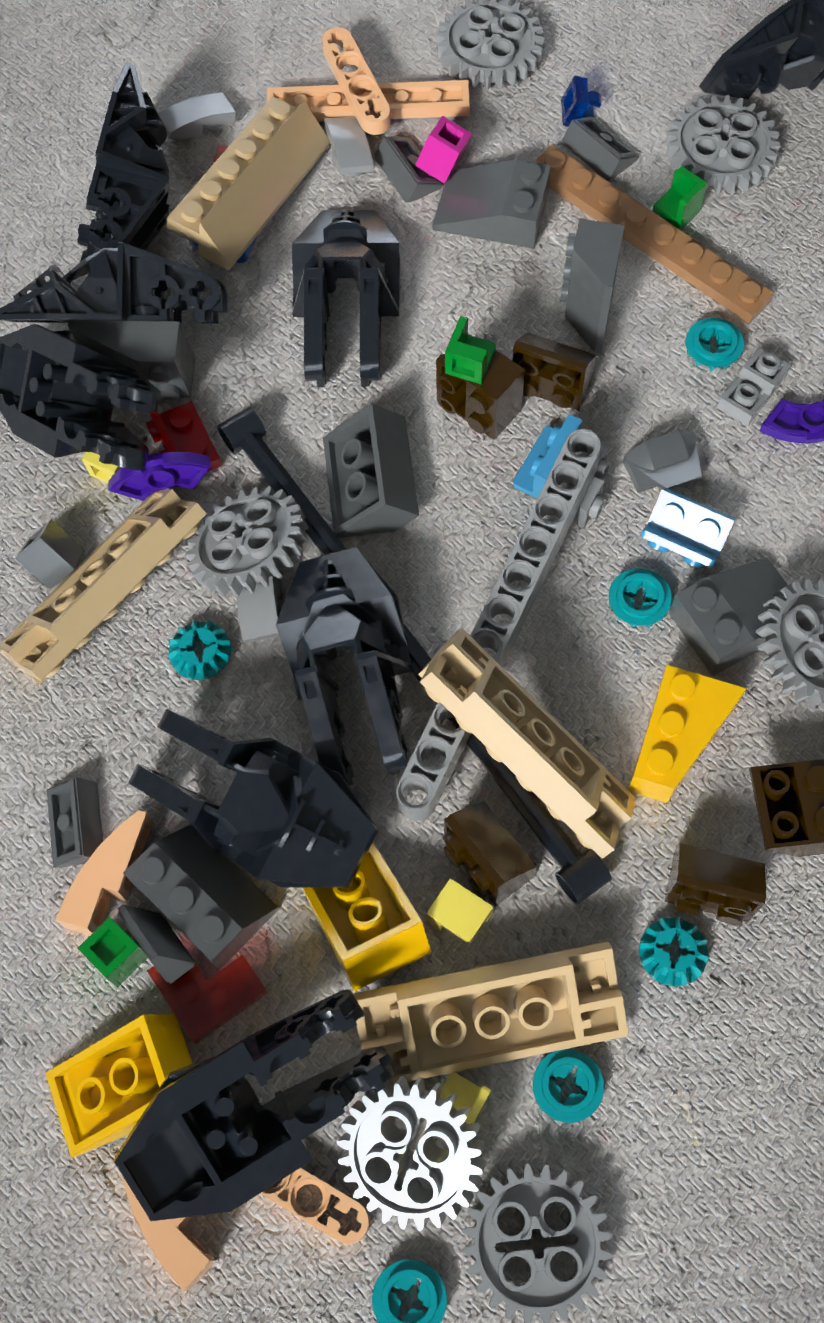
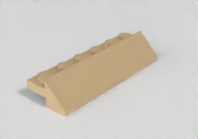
M272 96L167 217V229L197 243L199 256L230 270L330 145L328 137L305 100L296 108Z
M166 488L152 493L0 643V651L41 685L47 678L55 675L62 668L64 661L75 649L82 647L89 641L92 632L103 621L111 618L118 611L120 604L131 593L136 592L145 584L148 575L157 566L164 564L173 555V550L184 539L189 538L199 529L200 520L207 513L197 502L181 500L173 489Z
M461 627L418 674L422 678L420 683L425 687L427 694L433 701L442 703L455 716L457 723L463 730L473 733L486 746L488 753L494 760L503 762L516 775L518 782L524 789L533 791L546 804L548 811L554 818L563 820L575 832L578 840L584 847L593 849L603 859L615 850L619 828L632 819L636 798Z
M609 941L353 993L365 1013L363 1017L356 1020L361 1052L363 1053L380 1046L386 1049L396 1067L395 1073L387 1080L391 1085H395L401 1076H404L406 1081L410 1082L417 1080L419 1077L424 1079L629 1036L623 996L618 988L613 949Z

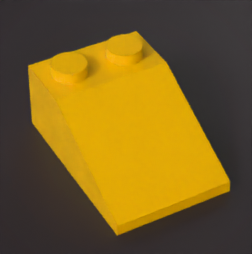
M372 842L350 888H302L354 992L431 953L422 920L374 842Z
M143 1014L46 1072L71 1157L80 1156L130 1134L169 1072L193 1064L176 1014Z

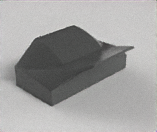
M676 430L643 441L626 453L623 464L637 493L655 487L662 489L666 487L669 489L703 477V471L707 470L709 465L695 433L685 430Z

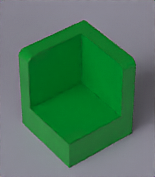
M678 166L674 171L671 188L653 205L652 212L679 230H682L701 211L707 182L683 166Z
M460 316L446 348L445 374L482 384L496 351V344L468 335L467 317Z
M111 917L77 948L116 987H119L148 958L145 952Z

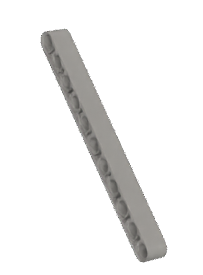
M575 430L567 437L470 635L482 648H491L496 652L492 658L502 668L597 471L601 442L597 434L591 430ZM579 451H584L589 453L590 455L582 457L576 455L575 453ZM561 483H571L575 487L565 489L559 485ZM546 515H556L560 519L550 522L543 519V517ZM538 547L544 550V553L532 555L526 550ZM522 580L528 583V586L523 589H516L510 586V583ZM498 614H508L513 618L510 622L504 624L493 620ZM437 703L396 789L400 810L404 816L415 821L424 820L434 812L471 733L466 732L461 727L450 731L441 726L447 718H455L442 703ZM433 753L441 754L445 757L443 764L438 767H428L423 761L428 755ZM413 790H423L428 795L427 799L419 805L409 804L405 800L408 793Z

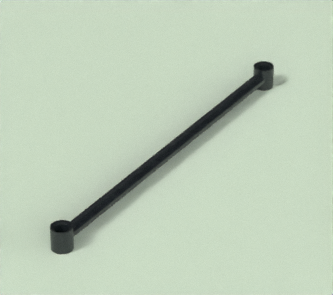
M248 406L217 425L222 440L234 455L243 450L275 493L282 489L287 497L291 495L306 517L304 521L308 525V529L305 532L323 556L346 550L340 539L262 438L267 435L260 418L251 407ZM404 624L414 670L412 673L420 682L422 678L418 674L431 661V658ZM447 718L455 729L460 728L456 718ZM471 733L466 744L562 868L555 873V877L571 901L578 905L610 882L612 876L602 859L592 849H588L581 854L533 791L524 789L518 782L516 775L503 762L494 760L488 753L486 746Z

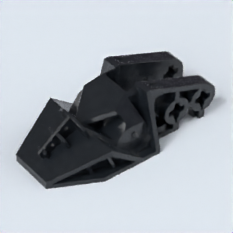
M789 0L770 13L721 55L699 87L704 93L722 96L729 95L730 97L749 99L758 87L761 94L774 91L779 84L788 90L808 87L812 91L816 89L824 79V0Z
M125 63L110 98L95 152L96 166L86 203V208L96 211L94 219L91 220L90 225L81 223L78 228L79 236L77 242L79 245L87 246V249L82 253L80 262L103 248H118V242H124L146 250L167 222V217L169 216V205L166 204L169 195V169L161 148L168 134L148 92H142L135 64Z
M322 210L292 243L293 317H304L305 380L317 381V387H325L326 385L325 350H327L328 317H330L328 293H333L336 290L337 278H355L357 288L360 291L361 387H369V381L380 380L381 318L384 316H399V242L375 210Z
M118 242V248L101 249L86 257L65 275L57 265L49 266L46 271L15 294L13 302L0 308V321L68 324L69 320L177 321L182 324V311H186L190 307L194 308L195 322L219 324V313H228L229 294L226 286L221 281L206 273L124 242ZM88 274L80 286L73 281ZM46 276H49V281L45 280ZM171 288L174 289V295L168 296L165 299V292H170ZM207 288L211 289V296H207L205 300H202L200 294L206 292Z
M32 324L0 337V411L14 435L53 457H63L80 452H92L100 455L99 461L103 464H113L132 470L145 469L149 448L125 426V423L112 421L111 415L113 405L139 412H157L161 391L137 371L70 340L71 331L68 330L53 332L43 326Z
M356 547L300 562L276 627L293 673L298 700H303L319 763L341 773L349 786L353 785L352 777H354L352 764L346 758L341 740L342 733H345L344 723L340 720L336 697H338L337 691L339 690L338 684L327 675L317 659V656L321 655L326 661L334 660L337 657L336 647L344 645L346 648L354 647L355 649L354 662L358 666L385 767L392 775L398 774L400 769L406 768L411 753L400 727L403 714L395 676L414 671L398 596Z
M166 708L157 726L159 729L215 759L219 765L236 771L237 774L221 806L199 793L176 784L172 778L141 764H137L128 782L130 785L187 819L213 850L235 861L257 879L269 880L282 888H350L379 829L341 773L272 738L233 742L202 727L197 722Z
M347 989L337 992L251 1034L215 1057L169 1072L114 1158V1163L150 1221L233 1211L312 1161V1156L304 1138L344 1114V1107L352 1101L357 1092H365L374 1088L379 1092L385 1088L384 1083L395 1073L396 1067L386 1049L382 1046L365 1051L282 1092L279 1090L275 1093V1098L262 1105L245 1077L248 1073L255 1076L262 1087L272 1078L271 1073L297 1057L301 1060L311 1054L310 1048L313 1047L312 1044L323 1035L334 1030L336 1032L341 1030L345 1033L356 1026V1020L363 1017L365 1013L351 990Z

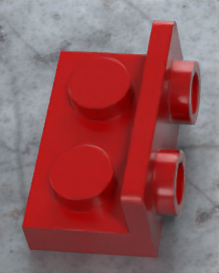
M192 401L161 414L158 411L149 413L152 420L145 422L154 443L161 441L165 448L159 451V453L190 452L210 456L211 467L207 472L222 466L220 457Z

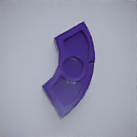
M782 398L762 423L759 431L786 442H823L824 400L811 404H796Z
M165 452L147 456L145 469L132 470L120 468L113 474L108 481V491L144 501L152 493L166 488L181 487L195 489L211 467L210 456L190 452Z

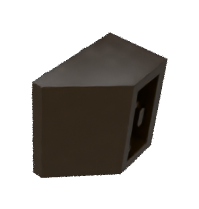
M526 333L516 340L513 346L512 361L525 369L523 395L529 397L536 396L551 401L558 407L572 408L580 411L594 377L597 355Z
M496 350L482 384L445 374V354H441L436 359L437 401L446 412L450 414L455 413L467 421L468 425L475 432L486 434L495 440L522 409L525 369Z
M824 759L750 767L749 772L765 851L796 857L824 854Z
M485 801L452 813L444 819V836L442 837L446 845L443 847V850L455 867L458 868L463 865L472 877L468 882L481 899L486 900L489 898L496 907L535 877L537 866Z
M682 843L678 845L673 855L664 901L675 904L674 909L687 914H699L700 911L717 914L716 919L721 922L741 925L743 921L749 922L765 904V863Z

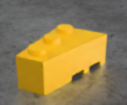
M667 665L658 688L628 791L668 803L730 715L735 711L747 689Z

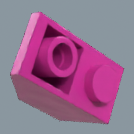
M442 115L429 134L415 166L445 184L473 140L472 133Z

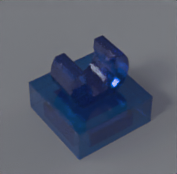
M575 75L561 98L563 126L569 127L574 119L594 117L593 106L601 107V94L596 91H588L587 78Z

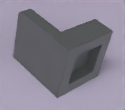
M51 519L26 540L15 559L41 583L51 589L75 570L85 551Z

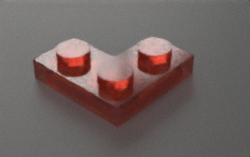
M243 955L209 979L205 978L196 963L193 968L171 984L164 980L155 966L147 970L195 1044H198L268 993Z

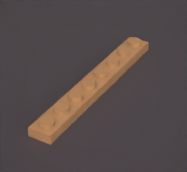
M554 145L548 147L534 161L535 163L551 165L549 184L551 190L597 221L625 225L623 239L750 324L771 302L774 292Z

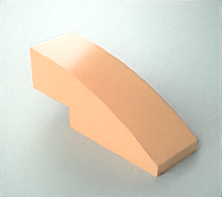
M138 810L120 824L98 846L81 868L55 918L64 928L91 935L102 925L111 897L124 901L128 900L133 884L123 872L145 852L154 826V822L147 812Z
M122 1176L132 1213L147 1244L162 1267L183 1291L192 1290L217 1261L185 1229L194 1216L150 1221Z

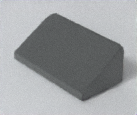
M593 116L572 120L562 139L564 145L606 180L615 178L635 163L639 157L635 151Z
M383 137L375 153V160L406 203L418 200L442 188L443 183L415 166L421 152L410 137Z
M75 777L46 790L53 868L57 869L85 864L103 842L97 783Z
M121 905L118 908V914L166 982L173 983L194 967V959L163 915L128 905Z

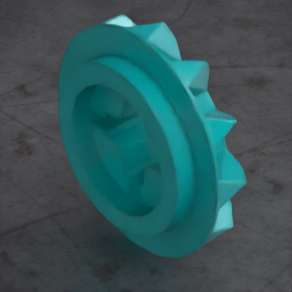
M706 318L696 322L688 330L684 342L687 349V357H692L695 360L696 367L702 364L708 366L710 371L717 367L727 370L732 363L738 362L744 349V339L740 330L731 322L720 318ZM713 336H716L715 341H717L718 350L715 353H712L709 345Z
M636 568L621 573L614 579L609 589V608H612L618 621L623 620L629 623L632 628L636 626L650 628L654 623L660 620L663 621L672 602L671 590L667 582L659 574L648 569ZM640 587H644V599L650 601V603L644 602L642 607L636 610V606H634L635 601L629 598V596L635 597L637 592L640 591Z
M193 619L191 624L185 627H178L176 635L173 639H169L168 657L173 668L181 676L191 680H206L216 676L227 666L231 657L232 647L228 635L223 627L220 628L210 620L208 622H198ZM196 638L202 640L204 646L210 645V647L205 648L203 651L202 662H200L194 651H189L195 648Z
M662 917L650 925L642 935L639 945L641 963L645 971L661 984L673 987L690 984L703 973L708 962L707 939L703 937L696 924H691L681 917ZM675 935H678L679 948L691 954L679 956L673 968H671L670 954L657 947L669 946Z
M564 1049L554 1051L542 1059L534 1073L532 1091L539 1108L553 1120L576 1123L590 1117L597 1110L604 1094V1081L599 1067L588 1055L578 1050ZM575 1068L577 1070L574 1075L576 1077L574 1084L580 1088V1091L585 1092L586 1096L581 1093L578 1095L571 1093L568 1099H565L564 1103L561 1104L559 1103L561 1088L555 1085V1082L549 1078L565 1079L572 1069Z
M405 1259L391 1264L380 1274L373 1289L372 1306L378 1323H441L446 1311L447 1294L441 1277L430 1265L419 1260ZM419 1279L422 1282L419 1286L418 1299L423 1302L422 1305L427 1307L428 1311L426 1313L422 1309L411 1308L408 1314L405 1313L401 1320L398 1318V1315L401 1312L402 1301L396 1297L397 1294L391 1289L395 1287L398 1290L401 1288L408 1291Z

